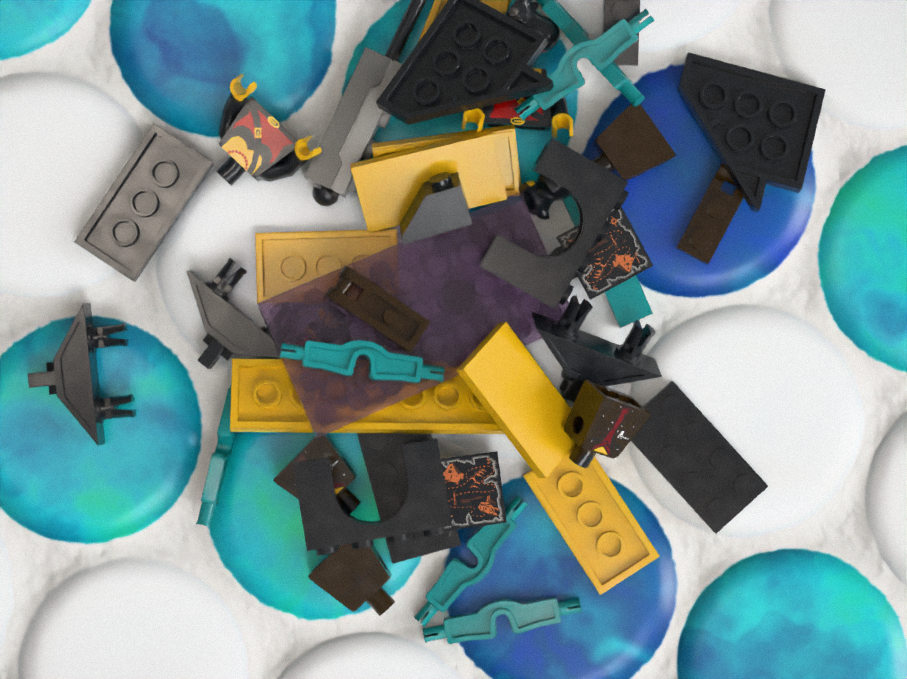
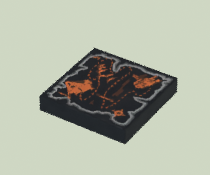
M622 207L618 211L615 209L611 211L606 222L610 223L608 231L600 242L595 240L588 253L592 257L583 273L576 272V276L589 300L653 266ZM579 225L556 237L562 250L572 242Z
M497 451L441 458L452 526L445 527V531L507 523Z

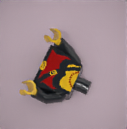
M531 68L547 77L546 69ZM526 96L464 111L461 128L465 130V125L473 122L478 125L477 133L481 132L483 127L514 125L515 129L550 131L552 125L553 138H557V130L561 128L567 129L569 137H572L573 119L568 113L565 97H563L547 110H543L540 107L523 121L519 115L530 106L517 114L514 108L531 97Z
M244 74L238 75L230 83L231 93L223 108L218 132L221 139L219 145L230 157L216 172L231 186L246 171L258 182L262 179L271 182L293 176L308 159L321 153V147L310 151L307 147V142L312 138V135L297 140L252 96L247 100V97L256 90L257 84L253 81L245 89L241 85V78Z

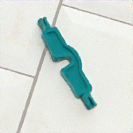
M536 0L542 7L541 9L563 31L574 46L580 42L591 40L588 37L589 34L558 1ZM614 61L606 69L600 71L612 86L627 98L633 107L638 106L645 99V96L632 84L629 77Z
M645 8L644 11L628 23L625 19H622L596 40L583 41L570 48L561 58L558 68L547 76L553 81L554 87L552 90L532 95L518 107L514 108L517 114L530 106L519 117L524 121V119L540 107L543 110H547L563 97L581 88L585 84V79L577 68V63L580 59H588L598 71L606 69L623 51L637 42V33L655 21L650 15L639 24L642 19L649 15L648 10Z
M364 340L351 341L343 345L306 341L304 346L282 342L280 350L286 351H280L279 358L302 361V367L324 370L342 376H351L354 373L357 357L365 356L369 362L368 377L374 381H401L416 384L422 378L442 382L444 378L442 373L445 372L444 366L423 364V358L389 353L382 346Z
M231 385L227 391L217 431V446L210 459L201 497L202 504L196 524L211 527L215 507L218 504L235 437V432L230 431Z
M516 495L514 500L505 509L507 523L485 525L467 541V548L478 558L477 565L469 567L457 558H453L449 562L438 581L427 592L425 598L428 601L414 616L419 622L428 611L420 624L426 627V624L438 610L445 612L465 587L478 583L488 574L495 560V552L517 527L514 520L528 506L523 500L513 510L522 498Z
M554 596L527 602H520L509 598L496 599L484 604L478 611L444 618L443 625L422 628L424 640L427 643L447 638L449 644L471 640L493 639L497 636L495 620L501 614L509 618L512 632L520 634L541 626L560 623V616L581 613L580 599L578 597L557 602Z

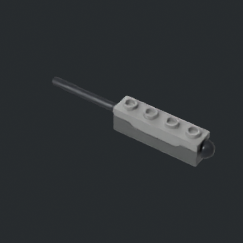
M411 0L385 55L365 47L319 144L322 151L319 155L313 157L304 176L306 180L321 187L320 189L313 187L312 196L317 204L331 206L337 202L339 196L346 198L349 191L355 193L356 186L350 164L372 158V143H378L373 140L379 127L385 129L391 118L390 114L378 108L376 101L403 65L399 63V57L427 0Z

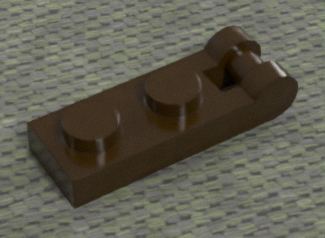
M722 162L676 246V249L706 265L712 259L744 198L737 186L732 195L720 190L724 181L736 186Z
M344 266L338 274L340 277L335 287L328 289L324 297L407 353H410L431 322L352 268ZM352 286L362 291L356 302L346 296Z

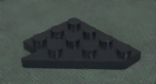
M448 0L376 101L378 108L409 125L551 91L554 87L553 81L531 69L547 46V37L479 0Z
M688 52L677 90L750 209L754 212L759 211L766 184L799 193L803 187L826 89Z

